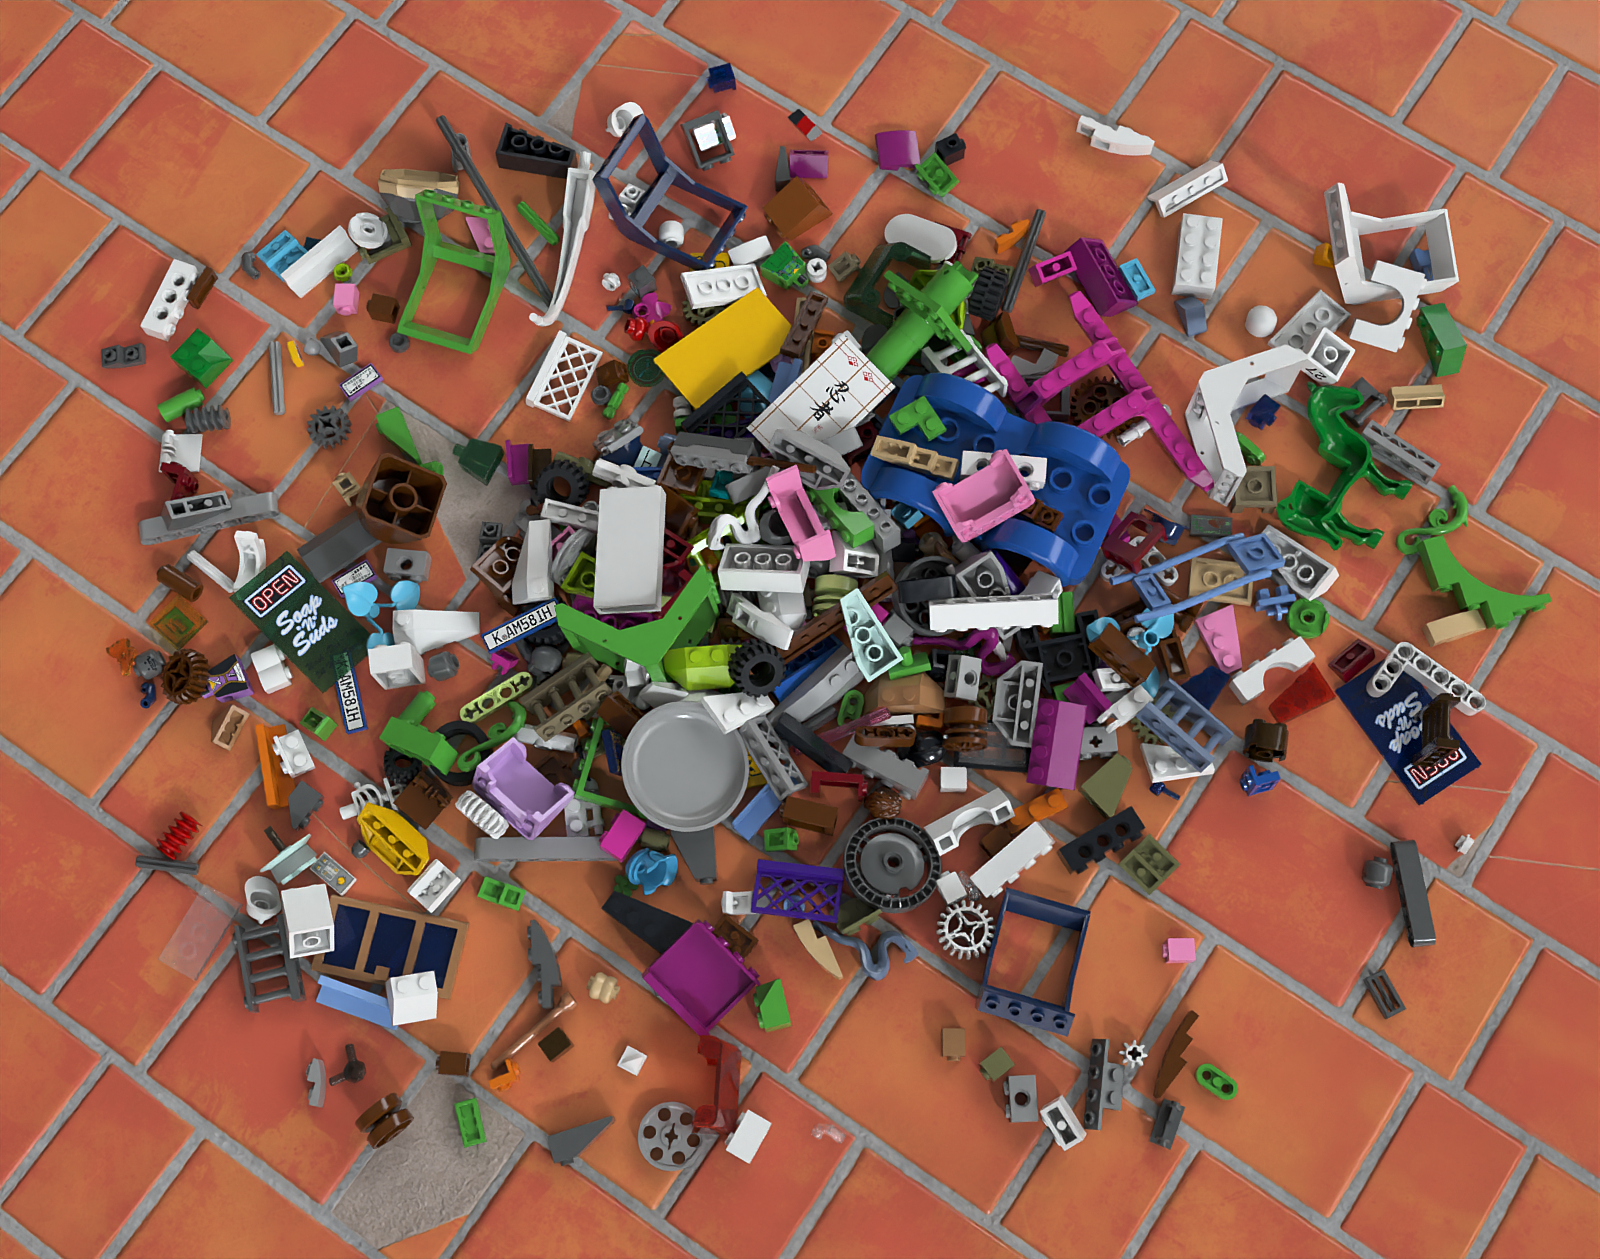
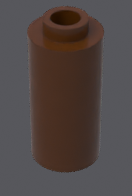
M170 564L160 567L157 571L158 582L190 602L196 601L201 596L204 586Z

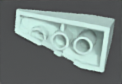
M858 588L839 599L856 665L867 682H870L903 660V657Z

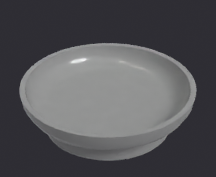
M678 701L656 707L635 724L624 745L621 772L629 798L646 818L667 829L693 832L718 824L734 811L747 787L749 760L746 746L737 729L723 734L703 704Z

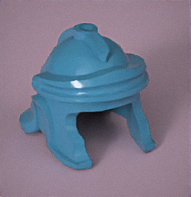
M645 848L631 856L626 864L625 873L631 883L642 885L644 895L654 893L658 886H669L673 883L677 874L678 861L675 854L664 856L662 853L649 851V848Z

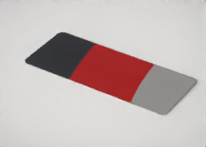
M797 109L788 117L811 141L822 134V131L800 109Z

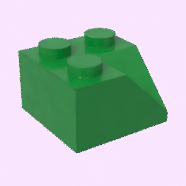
M198 328L170 356L180 369L206 389L233 361L227 353Z

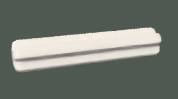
M192 550L187 554L189 561L229 593L234 591V582L199 553Z

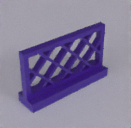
M758 859L751 913L837 923L844 881L843 869ZM761 877L770 878L774 884L764 889L760 884ZM790 880L795 886L786 892L780 884ZM806 883H813L817 889L807 894L802 886ZM828 885L837 886V892L831 897L823 890ZM778 887L783 895L774 901L768 893ZM799 889L804 898L795 903L789 895ZM821 892L826 900L817 906L811 898ZM764 895L771 902L765 908L756 907L757 900ZM787 898L792 907L787 910H781L777 904ZM808 900L814 909L808 913L802 912L799 906ZM830 903L834 908V916L824 915L820 909Z

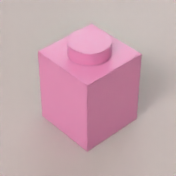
M335 283L333 306L337 313L345 316L357 314L359 291L356 285Z
M1168 938L1161 946V954L1165 958L1166 963L1194 962L1196 960L1194 938Z

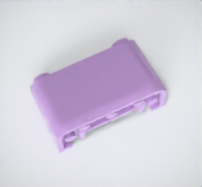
M511 738L477 766L472 786L474 791L528 840H534L573 799L575 792H573L568 784L558 783L554 786L526 761L527 750L524 744L518 742L515 738Z

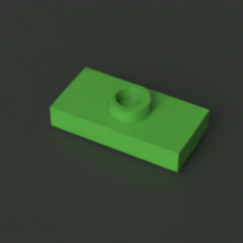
M477 1098L455 1103L464 1148L487 1142Z

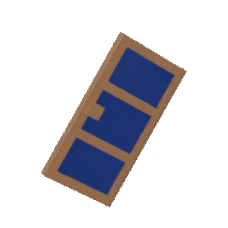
M334 894L331 895L329 904L334 922V951L315 954L311 967L312 971L386 986L385 982L393 977L434 971L438 992L437 997L451 999L469 929L468 922Z

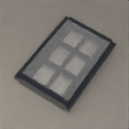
M987 720V726L980 729L987 732V738H985L987 740L986 749L973 752L954 751L953 767L1028 773L1031 748L1011 745L992 720Z

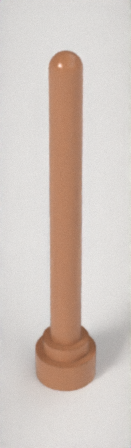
M568 991L560 997L559 1005L493 1061L491 1069L498 1070L506 1063L505 1059L513 1057L564 1011L573 1010L578 1003Z

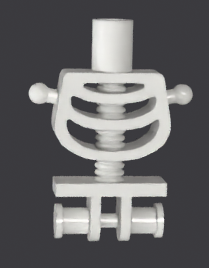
M384 778L383 781L387 793L382 794L372 784H366L361 787L359 782H355L354 787L357 790L351 793L354 803L339 808L343 820L356 815L359 816L367 803L380 804V806L386 808L385 802L390 800L393 810L400 812L393 802L407 787V784H403L402 780L398 784L396 779H394L395 786L392 787L390 780ZM368 791H375L377 797H372ZM365 794L368 800L365 801L362 795Z

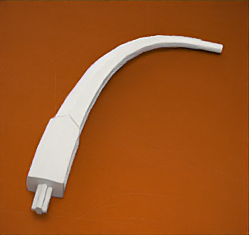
M585 151L580 152L578 169L568 168L563 209L564 233L553 298L545 316L541 317L535 313L529 315V319L538 326L551 325L560 314L572 284L585 231L589 228L596 186L592 179L596 172L589 170L591 153Z

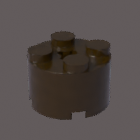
M1254 719L1253 723L1245 728L1243 754L1248 753V758L1260 762H1273L1274 758H1279V762L1285 760L1289 737L1287 725L1283 723H1266L1263 719Z

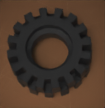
M390 747L389 751L385 752L383 770L386 777L389 776V780L393 781L396 779L398 784L402 780L403 784H407V780L411 782L422 771V761L414 757L410 758ZM405 759L410 761L411 765L401 768L395 765V761Z

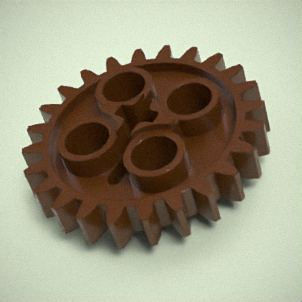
M1096 376L1094 382L1088 379L1087 385L1081 383L1080 389L1076 388L1075 395L1071 399L1073 403L1070 404V409L1073 410L1070 415L1076 416L1073 423L1082 424L1104 410L1101 409L1102 407L1107 408L1126 396L1127 393L1120 387L1121 384L1119 382L1115 384L1113 377L1110 382L1107 381L1106 376L1103 377L1102 381ZM1095 393H1102L1104 397H1098ZM1085 408H1091L1094 412L1088 413L1085 411ZM1134 417L1106 433L1107 438L1111 439L1112 433L1117 437L1120 433L1119 430L1125 432L1126 427H1130L1132 423L1130 420H1134Z

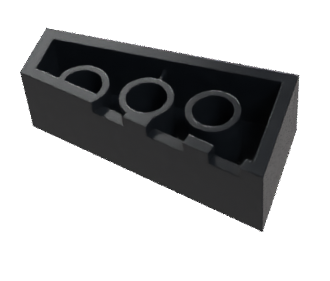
M505 123L495 153L499 168L567 179L568 168H577L578 163L575 150L556 142L550 143L541 136H532L523 129L517 130L512 128V125Z
M614 891L601 907L606 914L660 954L693 924L688 920L617 891Z

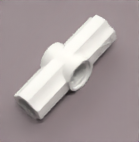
M601 458L597 460L592 473L593 476L608 481L617 488H627L632 485L638 487H647L651 484L656 485V480L638 474L629 465L622 464L618 466Z
M525 724V728H521L512 737L518 742L532 744L539 749L549 751L555 749L574 753L578 745L577 734L562 731L545 742L535 732L534 728L536 726Z

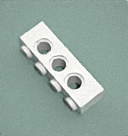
M176 259L173 260L140 325L147 335L168 342L175 333L176 325L179 319L183 317L184 309L188 303L186 297L201 275L194 265Z
M963 450L960 481L978 472V467L990 465L989 460L993 453ZM1010 455L1019 471L1025 470L1029 473V476L1023 477L1029 489H1043L1046 479L1047 458Z

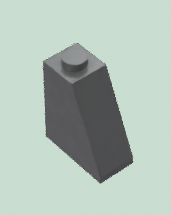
M714 827L693 832L671 830V835L696 882H700V885L713 884V881L718 880Z

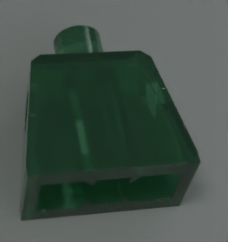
M473 438L469 440L466 447L457 443L453 449V455L460 457L458 463L461 469L486 486H488L505 455L502 446Z

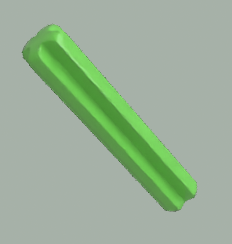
M522 201L516 206L517 211L551 245L555 246L559 243V236L525 202Z

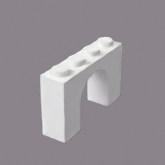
M1376 260L1369 279L1394 287L1402 299L1401 311L1394 320L1386 324H1374L1354 318L1348 338L1393 352H1397L1398 348L1401 349L1405 341V337H1402L1404 331L1409 329L1412 318H1410L1411 312L1416 310L1420 300L1417 298L1420 290L1423 291L1427 279L1424 278L1425 274Z

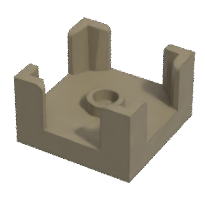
M1246 466L1247 472L1234 493V498L1231 502V513H1242L1244 508H1264L1262 513H1272L1277 506L1275 466Z

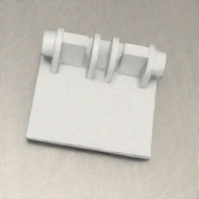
M166 430L162 434L159 472H162L160 470L162 462L170 464L171 461L182 464L190 472H199L203 435L174 434L173 430Z

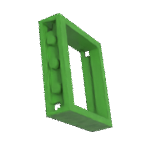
M600 716L597 719L593 718L590 727L593 734L591 739L587 738L584 751H587L585 759L581 758L577 771H581L579 780H574L572 790L575 794L573 798L620 812L624 809L633 816L647 820L648 818L633 805L584 791L603 724L609 725Z

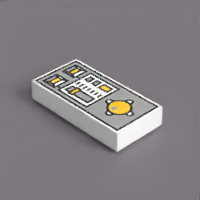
M325 852L310 867L314 873L341 896L357 880Z

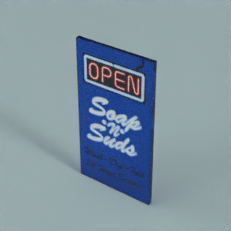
M1383 659L1348 683L1337 688L1334 692L1416 803L1423 805L1425 801L1474 769L1479 768L1482 764L1450 723V736L1452 739L1460 740L1459 749L1433 768L1411 765L1412 756L1421 750L1422 721L1413 720V716L1433 699L1423 685L1405 671H1402L1392 687L1382 696H1370L1366 690V685L1385 660ZM1387 666V670L1394 674L1393 668ZM1375 682V686L1382 690V685L1379 682Z

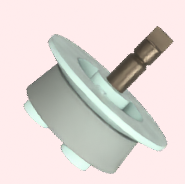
M271 826L264 830L267 837L280 853L259 871L271 870L277 883L286 884L317 861L315 857L317 854L306 844L311 834H308L294 845L286 847Z

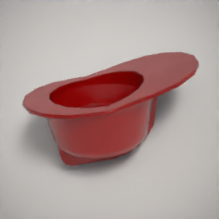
M656 321L650 326L648 331L650 341L661 354L685 338L679 326L671 321Z

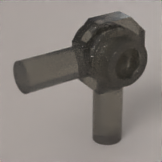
M354 1044L345 1046L348 1063L343 1070L344 1072L329 1078L331 1086L345 1080L351 1083L363 1080L366 1068L364 1062L357 1060Z

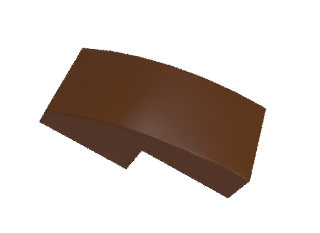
M1035 498V502L1031 506L1017 513L1029 522L1051 533L1055 532L1064 517L1062 512L1044 505L1043 501Z

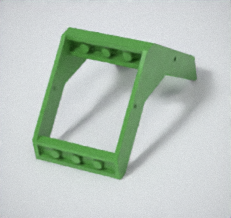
M424 189L422 192L415 194L416 204L425 233L420 274L398 324L397 333L472 354L480 346L510 270L511 259L501 211L494 210L489 206L476 205L468 200L455 199L451 195H441L433 190ZM433 204L487 219L495 256L443 242ZM438 258L492 273L490 292L471 339L412 322Z
M702 565L663 619L618 630L563 603L554 605L558 625L574 650L582 654L589 652L597 661L624 673L623 665L625 658L646 668L650 676V684L651 682L671 683L673 681V678L665 673L664 655L668 650L697 647L720 615L717 604L721 602L711 571L707 572L705 565Z

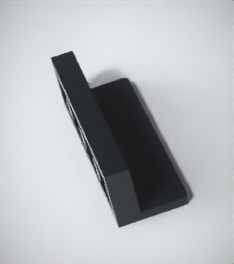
M786 712L780 717L773 728L776 734L827 772L847 773L853 765L852 761Z

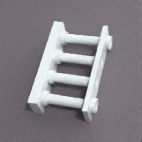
M962 329L960 331L973 346L968 353L964 351L968 355L966 358L950 366H944L940 360L959 350L952 345L938 353L933 352L929 346L922 349L921 363L930 373H947L952 375V373L974 362L979 370L964 379L975 382L985 376L991 383L984 387L991 393L997 390L1002 397L1006 396L1008 386L1006 378L996 371L973 343L971 336L966 335Z

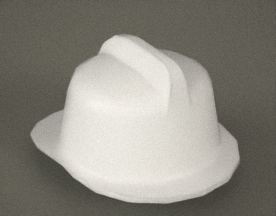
M633 102L621 105L608 116L606 132H610L615 137H621L632 119L642 114L643 110Z
M255 876L247 880L245 883L246 911L252 918L258 920L259 924H262L265 920L280 912L282 907L277 886L266 877Z

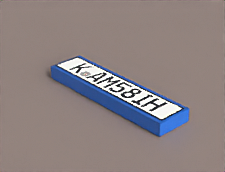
M553 598L482 634L481 637L489 654H493L556 622L557 617L554 605L559 604L557 598Z
M347 651L329 656L331 664L334 661L337 662L336 665L333 664L332 670L346 733L349 735L367 730L368 725L352 653L349 652L345 656L348 653Z

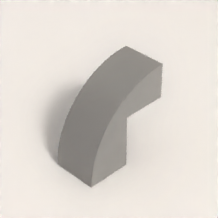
M1043 349L1036 364L1016 355H1013L1011 362L1021 376H1045L1056 365L1058 355Z

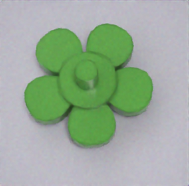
M626 874L624 878L622 875L615 877V882L619 885L614 886V891L623 892L624 895L630 897L632 895L631 890L638 888V885L629 881Z

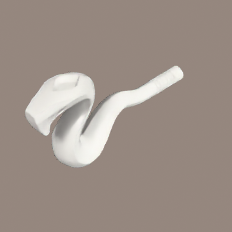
M772 465L767 477L778 473L780 469ZM766 479L759 493L746 507L745 518L748 530H743L736 517L730 514L719 515L712 521L709 528V549L720 550L725 548L720 539L725 526L730 524L734 537L739 543H758L761 535L755 510L769 492Z

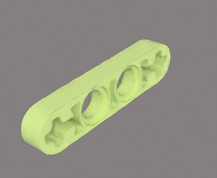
M520 672L466 704L460 710L461 719L476 724L507 705L510 700L514 701L529 692L534 686L532 676L527 672ZM520 679H529L527 681L528 685L524 686L523 684H521ZM512 683H514L519 690L518 692H516L515 688L511 685ZM510 688L512 690L511 696L508 698L501 697L502 689ZM485 699H493L494 704L491 708H483ZM478 705L483 713L480 714L479 711H476L478 709L475 706ZM469 710L474 712L472 719L466 717Z

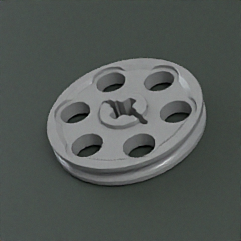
M581 528L565 541L551 567L550 576L553 582L560 586L562 585L581 551L592 557L597 540L593 532L586 528Z
M665 1102L653 1107L642 1119L638 1130V1144L641 1153L651 1165L664 1171H678L690 1166L699 1157L705 1142V1131L700 1117L692 1108L679 1102ZM663 1108L671 1112V1117L667 1121H661L658 1118V1112ZM685 1112L690 1113L693 1117L692 1123L687 1126L680 1122V1116ZM673 1123H675L674 1133L678 1135V1138L673 1139L670 1150H668L669 1140L665 1137V1134L670 1133ZM647 1126H653L656 1129V1135L651 1139H647L643 1135V1130ZM691 1134H696L700 1138V1143L696 1147H690L687 1144V1138ZM656 1147L661 1148L663 1151V1157L658 1161L653 1160L650 1156L651 1150ZM680 1151L685 1155V1161L681 1165H676L672 1161V1156L675 1152Z

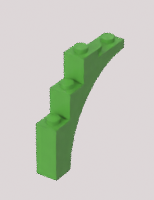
M1443 535L1422 540L1417 545L1432 592L1440 590L1441 593L1453 590L1460 610L1468 609V611L1481 608L1487 629L1493 627L1496 630L1509 626L1508 623L1515 619L1514 617L1526 614L1525 611L1531 609L1533 612L1545 609V605L1552 601L1549 593L1534 596L1515 595L1485 585L1459 564L1449 550Z

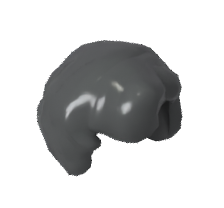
M771 509L763 514L758 527L762 540L773 545L790 543L792 539L777 510Z

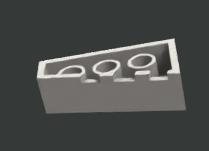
M854 733L842 755L853 762L851 768L856 766L863 770L862 774L870 779L875 777L881 781L880 784L882 786L899 791L898 794L907 800H910V798L915 800L928 779L929 770L924 767L921 770L917 769L914 762L908 759L899 760V757L889 749L881 751L879 750L880 747L860 746L854 741Z

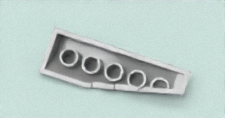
M844 644L837 649L766 716L771 726L774 728L785 712L802 724L844 698L848 691L852 690L865 678L856 665L853 652ZM759 723L757 726L765 732L764 727Z

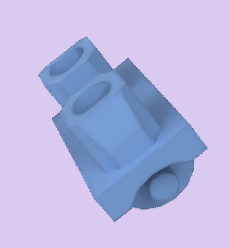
M1287 585L1276 587V597L1270 598L1268 589L1258 590L1256 592L1257 602L1254 605L1255 612L1266 610V615L1274 616L1276 621L1281 620L1282 614L1288 613L1287 606H1291L1293 601H1296L1295 594H1290Z

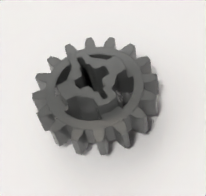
M333 405L330 410L326 406H324L323 411L316 409L318 414H311L310 416L313 420L307 421L310 427L307 429V432L310 434L311 440L315 441L317 446L322 444L324 449H327L328 445H331L334 449L336 443L343 445L341 440H348L346 433L352 432L349 428L352 423L348 420V415L341 408L337 410Z

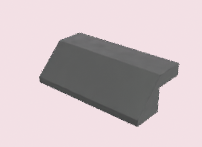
M355 510L298 548L297 551L317 581L321 583L382 541L372 537L362 527Z

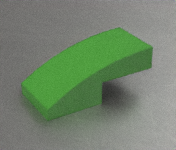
M485 876L477 897L518 911L526 890Z

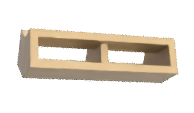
M1442 384L1391 387L1388 391L1389 404L1393 410L1439 408L1444 406L1445 395L1442 390Z

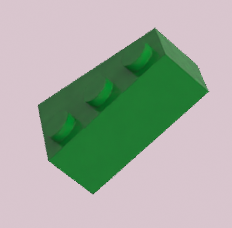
M1439 303L1421 307L1416 323L1421 331L1435 376L1441 377L1459 373L1467 344L1445 304Z

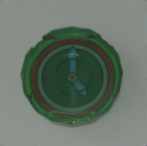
M641 349L632 354L628 360L627 368L629 378L633 383L640 387H652L664 379L666 375L653 361L654 358L661 354L654 349Z

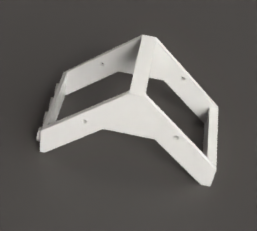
M1336 183L1324 192L1334 264L1345 303L1357 305L1401 298L1399 292L1394 287L1365 280L1359 235L1425 225L1434 280L1427 281L1423 291L1420 290L1418 295L1442 292L1459 282L1447 209L1381 219L1351 212L1345 185L1342 183Z
M1285 344L1205 371L1201 376L1184 415L1195 453L1214 480V487L1207 491L1208 498L1227 507L1247 472L1230 415L1231 412L1289 392L1309 356L1301 349ZM1266 374L1263 379L1246 384L1248 379Z

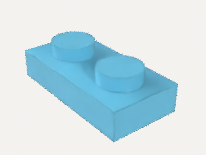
M1137 258L1119 266L1118 270L1137 301L1155 293L1153 284Z

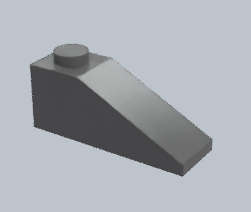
M225 490L166 501L164 502L161 515L167 531H173L193 526L229 511L232 507Z
M614 1116L547 1136L554 1163H560L561 1166L574 1163L573 1158L579 1157L615 1122Z

